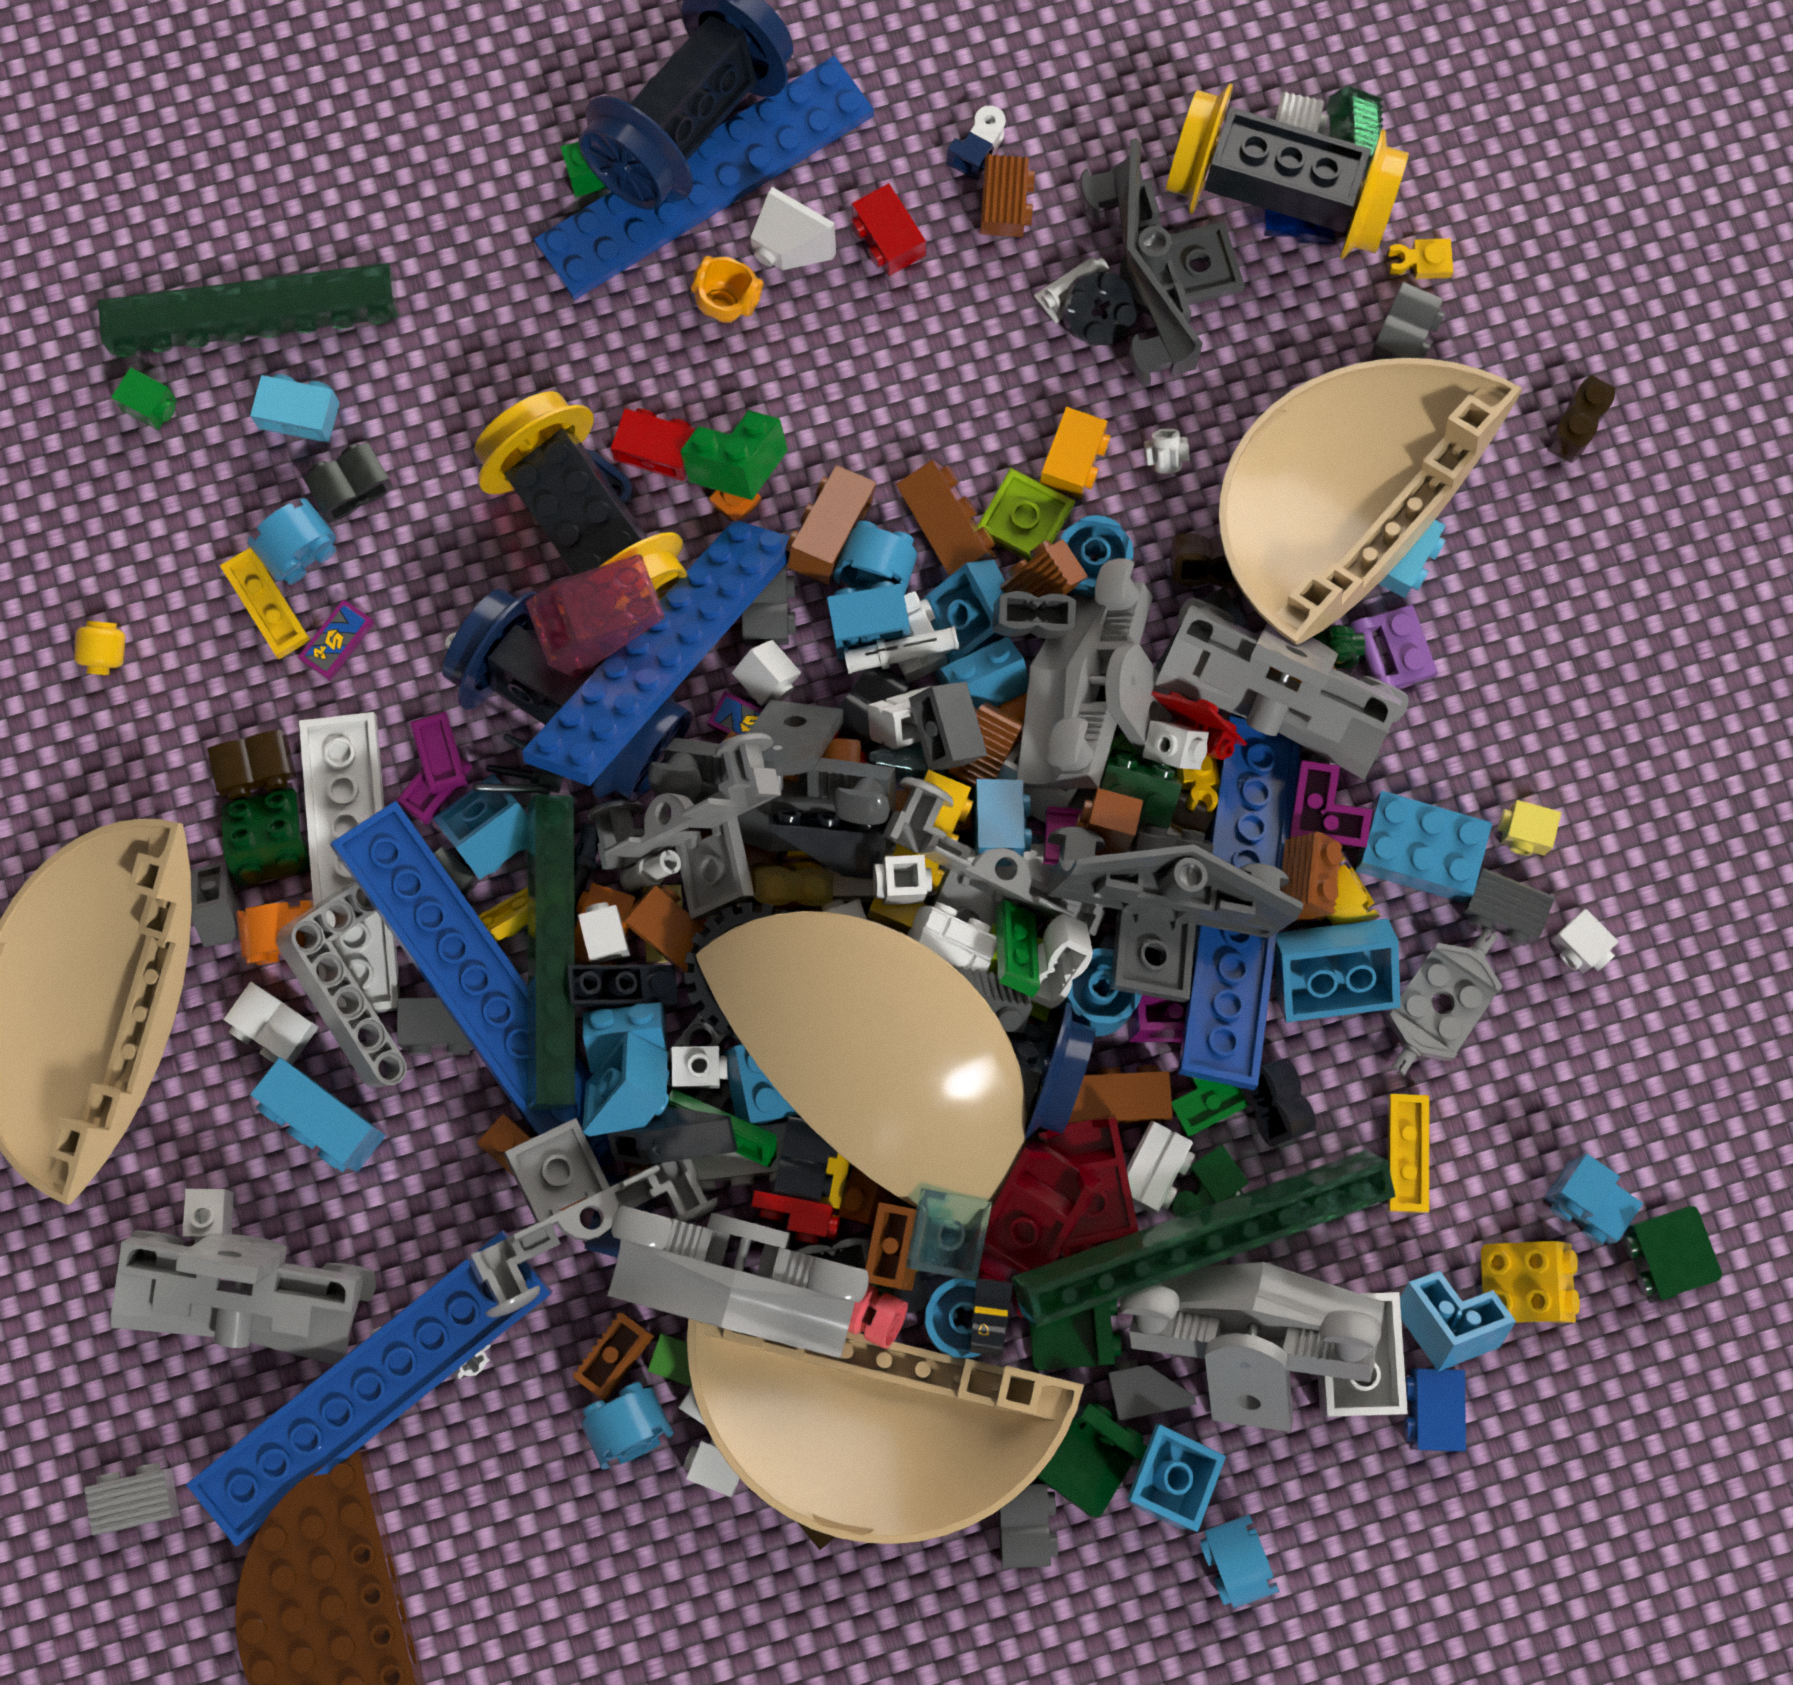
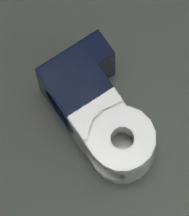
M995 106L980 108L976 112L974 126L964 142L954 138L948 147L946 165L978 181L985 170L986 155L991 154L993 156L1004 138L1006 119L1003 111Z

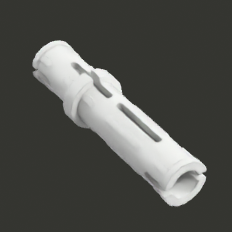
M952 626L951 628L917 634L884 642V639L876 640L877 644L844 650L848 673L852 674L853 672L880 666L884 670L890 668L889 664L960 649L955 626Z

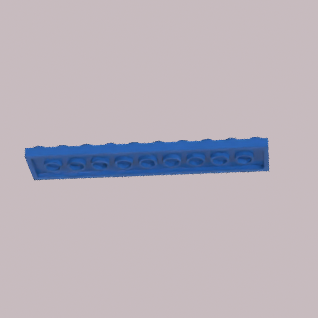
M834 55L788 83L778 95L765 97L719 125L687 160L693 177V189L684 200H664L658 208L645 210L625 202L611 191L534 238L535 245L575 301L874 117V109Z
M733 520L686 571L687 577L680 578L522 750L524 762L590 786L787 564L790 552H787L785 549L790 536L739 520Z
M1229 716L1227 720L1237 727L1236 732L1247 744L1246 746L1234 744L1233 755L1220 762V784L1216 791L1218 803L1214 809L1210 842L1214 844L1212 854L1237 868L1246 864L1258 863L1271 865L1282 870L1285 839H1289L1301 745L1280 733H1277L1276 736L1263 734L1251 728L1246 723V719ZM1198 925L1192 965L1190 999L1187 1001L1177 1074L1254 1090L1258 1086L1277 933L1270 938H1264Z
M394 801L332 841L330 846L534 1135L537 1137L575 1118L583 1131L585 1085L591 1075L398 802ZM584 1134L587 1140L592 1137Z
M502 1230L474 1253L481 1252L509 1236ZM465 1259L192 1478L186 1486L237 1547L262 1526L274 1507L302 1479L323 1465L325 1466L313 1476L328 1474L336 1465L342 1463L550 1296L553 1291L527 1260L517 1266L528 1289L540 1286L539 1295L530 1303L514 1312L491 1318L485 1312L497 1306L486 1281L479 1284L468 1259Z

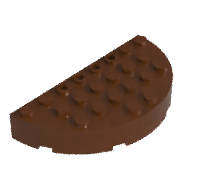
M357 1450L342 1463L336 1465L328 1474L314 1475L325 1466L323 1465L294 1486L270 1512L248 1551L237 1591L235 1619L239 1656L249 1685H425L368 1450Z

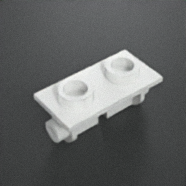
M1092 256L1036 293L1034 297L1056 324L1063 319L1062 307L1066 302L1068 295L1066 292L1069 285L1084 273L1091 271L1106 272L1109 270V267L1103 258L1096 260Z

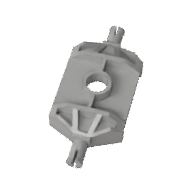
M1484 928L1473 947L1469 948L1437 943L1400 996L1401 1008L1391 1009L1387 1015L1391 1029L1403 1044L1401 1047L1403 1050L1393 1065L1390 1066L1396 1071L1403 1062L1402 1067L1397 1072L1398 1074L1405 1076L1411 1064L1419 1056L1452 1061L1495 995L1502 989L1503 986L1485 959V955L1498 938L1495 933H1492L1488 940L1485 941L1491 930ZM1444 994L1449 997L1452 1003L1449 1013L1440 1014L1434 1010L1432 1006L1434 995Z

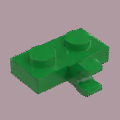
M1189 1076L1187 1077L1196 1090L1172 1101V1111L1186 1138L1250 1106L1240 1087Z

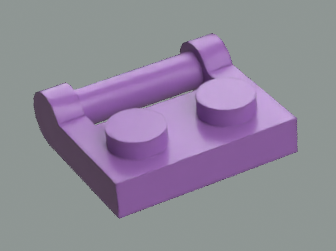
M1413 604L1373 617L1361 618L1349 624V627L1355 629L1356 633H1364V657L1372 678L1400 688L1433 678L1437 675L1438 671ZM1380 631L1395 675L1387 676L1371 632Z

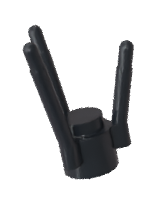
M506 733L503 735L505 741L521 750L528 745L525 741ZM488 764L486 770L489 772L531 780L530 784H474L472 789L484 792L538 793L549 796L550 792L560 793L563 776L534 766L533 772Z

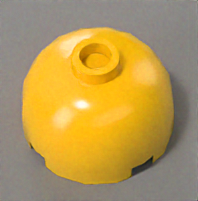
M1343 854L1341 862L1346 859ZM1338 864V897L1335 900L1337 905L1334 907L1336 912L1317 919L1320 922L1327 919L1332 925L1372 921L1380 917L1379 910L1373 909L1370 911L1368 908L1375 903L1352 867L1348 869L1345 864Z

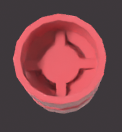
M868 1284V1289L863 1299L859 1303L855 1302L848 1332L854 1335L864 1332V1338L867 1341L887 1349L900 1332L907 1314L908 1303L889 1293L879 1296L878 1289Z

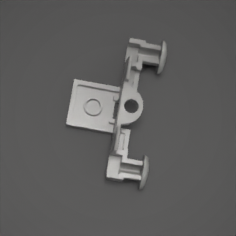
M746 733L724 740L718 745L716 755L719 758H724L728 780L718 784L719 792L695 805L688 797L681 794H661L651 802L646 811L644 829L634 828L632 816L643 810V805L638 800L632 802L628 798L613 799L600 803L590 809L588 820L596 823L600 842L597 846L602 869L624 870L636 865L641 858L648 855L655 856L675 846L676 852L681 859L680 871L691 919H704L755 896L737 816L781 795L776 769L765 768L762 751L767 750L773 745L772 738L764 733ZM669 805L671 808V818H667V809ZM689 827L711 828L713 835L702 840L700 832L685 831V829Z
M905 777L901 780L899 784L909 790L910 794L902 811L893 812L882 837L919 855H925V858L947 868L930 906L934 907L936 902L945 904L958 911L955 916L956 918L966 923L969 918H974L990 925L992 929L993 924L996 923L995 909L1003 899L1015 905L1019 903L1052 920L1064 913L1087 923L1089 936L1096 935L1106 912L1103 910V906L1047 896L1048 886L1031 878L1030 868L1025 859L1013 850L1005 848L988 849L977 855L972 863L967 861L972 848L946 836V832L933 827L941 807H953L952 797L941 788L927 781L912 777ZM1003 857L1010 860L1013 867L1011 876L1006 880L1000 879L995 872L996 863ZM981 880L996 888L993 895H990L969 885L970 881Z
M576 1118L505 1151L503 1155L536 1223L467 1258L479 1284L486 1281L497 1306L486 1311L485 1314L491 1318L507 1315L527 1305L539 1295L540 1286L528 1289L517 1265L561 1244L553 1226L557 1225L562 1233L575 1240L588 1241L595 1239L611 1228L612 1220L618 1208L621 1206L635 1208L662 1194H665L676 1216L673 1219L693 1223L706 1216L717 1206V1197L709 1201L706 1200L695 1178L698 1176V1173L691 1159L655 1165L610 1187ZM586 1198L585 1200L580 1201V1202H578V1203H576V1204H574V1205H572V1206H570V1207H568V1208H566V1209L560 1211L561 1209H563V1208H565V1207H567V1206H569V1205H571V1204H573V1203H575V1202H577V1201H579V1200H582V1199ZM593 1208L598 1211L601 1223L597 1229H587L581 1224L580 1213L583 1209Z

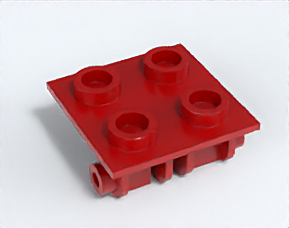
M1152 691L1151 695L1177 720V724L1209 732L1206 756L1223 760L1233 755L1234 744L1246 746L1247 742L1236 732L1237 727L1232 722L1223 719L1217 713L1218 707L1205 699H1198L1197 702L1191 701L1176 692H1170L1166 695Z

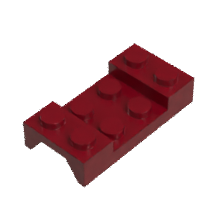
M1115 1115L1067 1123L1063 1134L1044 1128L1037 1129L1040 1142L1102 1181L1086 1213L1079 1218L1062 1250L1069 1287L1079 1286L1092 1279L1122 1273H1146L1147 1269Z
M1037 1139L1033 1140L1024 1147L957 1275L961 1278L975 1280L978 1277L1012 1282V1305L1018 1316L1021 1318L1025 1317L1040 1298L1050 1279L1049 1274L1079 1218L1086 1213L1102 1181Z

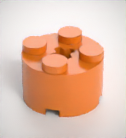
M299 901L300 906L290 907L288 902H280L245 908V912L236 911L241 957L246 958V964L266 965L280 962L279 955H281V952L277 946L279 930L314 906L313 901ZM297 930V944L304 948V934Z

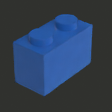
M1411 1369L1410 1377H1405L1407 1401H1410L1411 1417H1406L1404 1422L1405 1441L1411 1442V1450L1466 1452L1465 1370L1444 1369L1438 1372L1437 1369Z

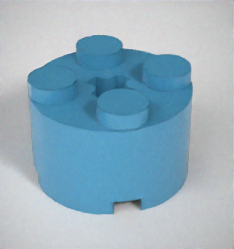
M299 499L302 506L297 508L292 503H289L272 513L257 527L261 533L257 539L254 540L250 535L247 542L275 580H285L288 585L301 580L307 573L304 568L315 560L318 563H322L332 557L337 550L333 546L336 535L308 499Z
M1099 515L1086 516L1072 526H1069L1062 534L1060 540L1063 539L1088 575V578L1070 591L1071 594L1076 593L1087 597L1095 596L1097 576L1104 563L1117 558L1130 559L1132 561V541L1121 528L1122 526L1115 520ZM1091 555H1097L1098 562L1091 561Z
M858 521L856 527L851 530L840 552L833 573L834 580L839 584L842 579L848 584L847 588H855L856 591L871 589L872 585L884 581L893 582L894 585L902 583L905 595L917 559V552L912 546L914 539L904 532L897 531L891 533L878 529L875 524L869 521Z
M1096 948L1092 949V959L1086 970L1072 980L1070 992L1058 1005V1009L1061 1014L1065 1003H1070L1073 1021L1096 1028L1095 1036H1105L1118 1031L1125 1024L1140 1003L1142 995L1110 989L1113 950ZM1094 988L1098 989L1099 995L1093 990Z
M956 1278L945 1282L934 1291L926 1306L924 1321L930 1341L940 1352L954 1358L973 1359L983 1355L970 1353L972 1328L966 1330L963 1325L956 1327L953 1322L958 1317L956 1310L962 1308L965 1313L973 1312L975 1279Z
M636 1382L620 1390V1398L607 1404L604 1400L595 1402L582 1411L585 1419L581 1422V1426L601 1469L611 1468L609 1460L618 1458L621 1465L651 1451L661 1444L658 1437L663 1433L668 1438L673 1435L672 1427L653 1388H643L641 1382Z
M1250 1514L1205 1530L1206 1538L1200 1539V1545L1208 1566L1216 1564L1221 1575L1215 1578V1584L1223 1605L1232 1603L1234 1609L1280 1592L1276 1582L1268 1585L1267 1580L1274 1578L1256 1529L1248 1531L1246 1525L1253 1523Z

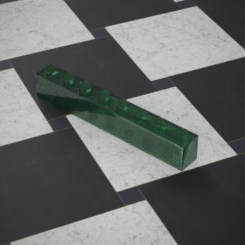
M389 263L98 300L101 342L111 355L120 357L132 356L138 351L146 350L166 352L173 347L184 345L204 347L209 342L223 340L229 343H237L243 341L246 337L254 336L275 338L285 332L312 333L318 328L331 326L345 329L352 327L355 323L362 322L383 324L390 319L400 318L396 279Z
M535 794L528 803V1110H567L575 1105V1006L568 1005L565 969L567 965H575L574 796Z

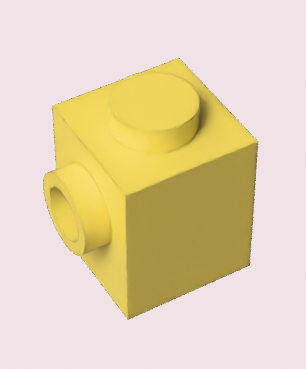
M1516 800L1509 810L1504 809L1502 811L1498 824V831L1503 832L1500 844L1510 846V851L1516 854L1530 856L1536 853L1545 856L1554 846L1562 812Z

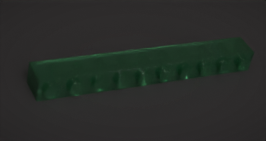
M1363 1150L1013 1276L1011 1278L1020 1313L1038 1328L1396 1197L1388 1161L1368 1150Z

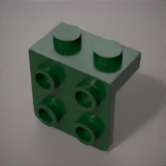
M1112 748L1107 757L1099 788L1143 800L1139 821L1169 829L1182 788V784L1175 771L1169 769L1170 765L1148 759V762L1133 759L1134 754L1120 748Z
M293 788L238 799L222 806L224 858L237 887L311 870L310 856L300 834L298 796Z
M1688 1206L1629 1225L1624 1232L1623 1244L1625 1250L1634 1261L1638 1272L1637 1282L1643 1295L1647 1297L1649 1303L1675 1297L1677 1294L1719 1281L1722 1277L1721 1268L1701 1215L1694 1206Z
M1108 1283L1092 1284L1090 1287L1043 1290L1036 1305L1029 1312L1033 1366L1037 1370L1115 1364L1114 1356H1121V1341L1119 1332H1112L1111 1316H1117L1118 1309L1116 1292H1109Z
M1096 1403L1078 1406L1066 1436L1052 1459L1037 1476L1038 1479L1092 1518L1100 1517L1130 1467L1141 1464L1147 1448L1143 1444L1144 1438L1141 1434L1129 1427H1120L1111 1420L1113 1415Z

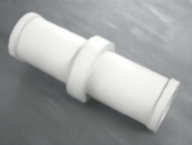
M672 850L664 851L657 856L648 855L641 858L635 866L624 869L620 875V882L630 892L636 891L645 885H657L663 881L664 877L675 874L680 870L681 859Z

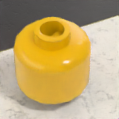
M86 621V626L78 628L75 633L74 661L79 665L87 666V674L110 675V668L121 667L124 663L125 633L117 629V623Z

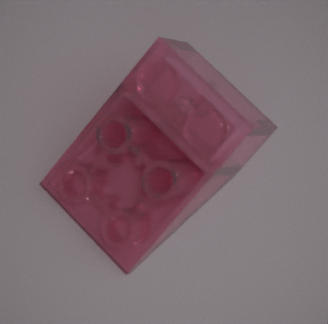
M640 554L556 581L526 602L547 665L573 678H577L665 618L645 562Z

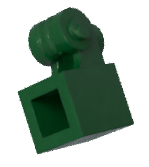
M1334 625L1325 630V632L1318 633L1312 637L1338 654L1334 666L1337 671H1341L1344 674L1350 675L1354 666H1358L1359 656H1364L1365 654L1364 633H1356L1353 628Z
M1223 1144L1189 1167L1188 1173L1197 1184L1198 1193L1197 1195L1190 1191L1178 1193L1170 1205V1211L1177 1221L1190 1224L1195 1231L1214 1218L1209 1212L1220 1203L1227 1209L1245 1196L1241 1189L1248 1185L1249 1182Z

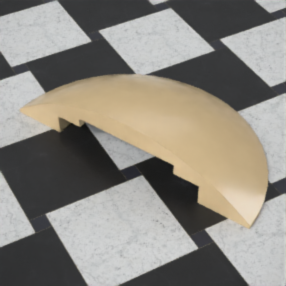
M1422 358L1380 359L1353 364L1313 378L1291 390L1271 405L1245 433L1234 451L1225 472L1219 506L1220 537L1225 558L1236 583L1258 614L1277 632L1297 645L1326 629L1360 602L1408 553L1451 500L1496 435L1521 394L1522 387L1484 370L1455 362Z
M134 819L99 827L76 838L58 850L30 876L12 899L0 919V1151L11 1166L29 1184L45 1195L67 1205H70L80 1195L104 1165L126 1132L159 1066L175 1020L188 958L192 912L191 872L183 824L161 819Z
M801 911L755 919L734 927L715 938L697 952V961L714 998L741 1043L781 1096L831 1147L870 1179L903 1201L933 1217L973 1231L988 1217L1023 1151L1027 1121L1025 1087L1012 1044L999 1019L981 994L960 972L931 949L901 932L855 916L830 912Z
M688 1319V1366L694 1396L702 1420L714 1444L728 1465L754 1493L788 1518L813 1530L837 1538L863 1543L899 1544L920 1542L967 1528L994 1514L1016 1498L1034 1481L1052 1459L1067 1434L1077 1411L1084 1387L1083 1384L1010 1366H1005L1004 1368L967 1358H954L946 1354L893 1342L889 1348L884 1349L867 1341L864 1338V1334L861 1333L854 1335L847 1332L841 1358Z

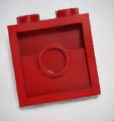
M754 1190L751 1206L757 1212H760L759 1217L765 1221L784 1224L785 1217H788L787 1230L795 1235L794 1240L797 1243L820 1245L821 1240L837 1242L841 1219L835 1215V1209L832 1205Z

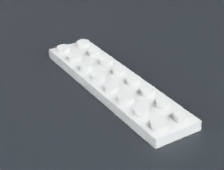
M374 712L299 721L314 906L343 886L355 882L331 848V842L384 808L377 715ZM358 890L356 893L357 901L364 907V894ZM328 910L326 913L327 922L334 927L336 923L335 916ZM375 912L331 943L375 1013L398 1010V998H401L396 938L379 914ZM318 963L319 978L324 981L326 970L322 964ZM339 996L337 1006L342 1013H345V999Z

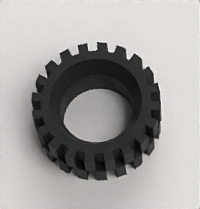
M750 902L741 903L742 907L735 909L730 906L721 910L722 914L715 919L710 917L704 923L706 927L700 934L696 932L691 941L694 943L692 950L686 954L685 963L688 966L687 973H684L685 984L689 988L690 994L688 996L691 1003L697 1008L698 1014L705 1022L722 1034L739 1040L715 1000L699 966L696 954L715 938L734 927L755 919L789 913L784 909L782 911L775 908L774 905L766 903L754 905Z

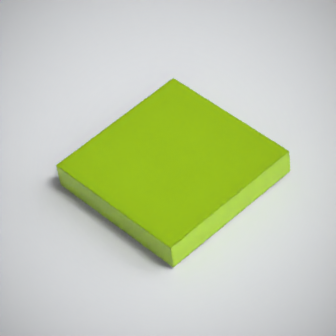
M1010 468L981 518L978 527L982 528L984 526L995 544L1030 561L1033 559L1030 555L1031 550L1046 540L1051 545L1054 543L1075 506V501Z

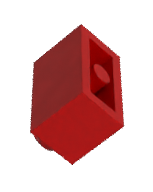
M890 183L852 203V218L849 219L850 225L855 235L859 239L864 237L870 246L868 253L877 268L882 266L888 276L926 256V240Z
M625 408L611 446L614 461L684 481L687 473L680 450L695 432V428H691L689 423L680 419L673 418L667 421L657 418L653 412L646 409L637 408L633 411Z

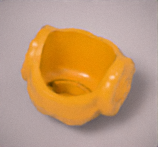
M705 256L694 271L693 283L690 289L695 294L697 306L704 315L713 317L722 323H731L740 315L745 317L752 316L760 301L764 283L744 263L730 257Z

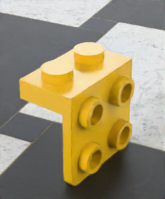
M1559 1241L1485 1244L1481 1248L1483 1294L1494 1290L1516 1320L1515 1323H1576L1575 1314L1579 1313L1580 1299L1578 1292L1574 1290L1573 1274L1577 1272L1578 1260L1575 1251L1572 1250V1244Z

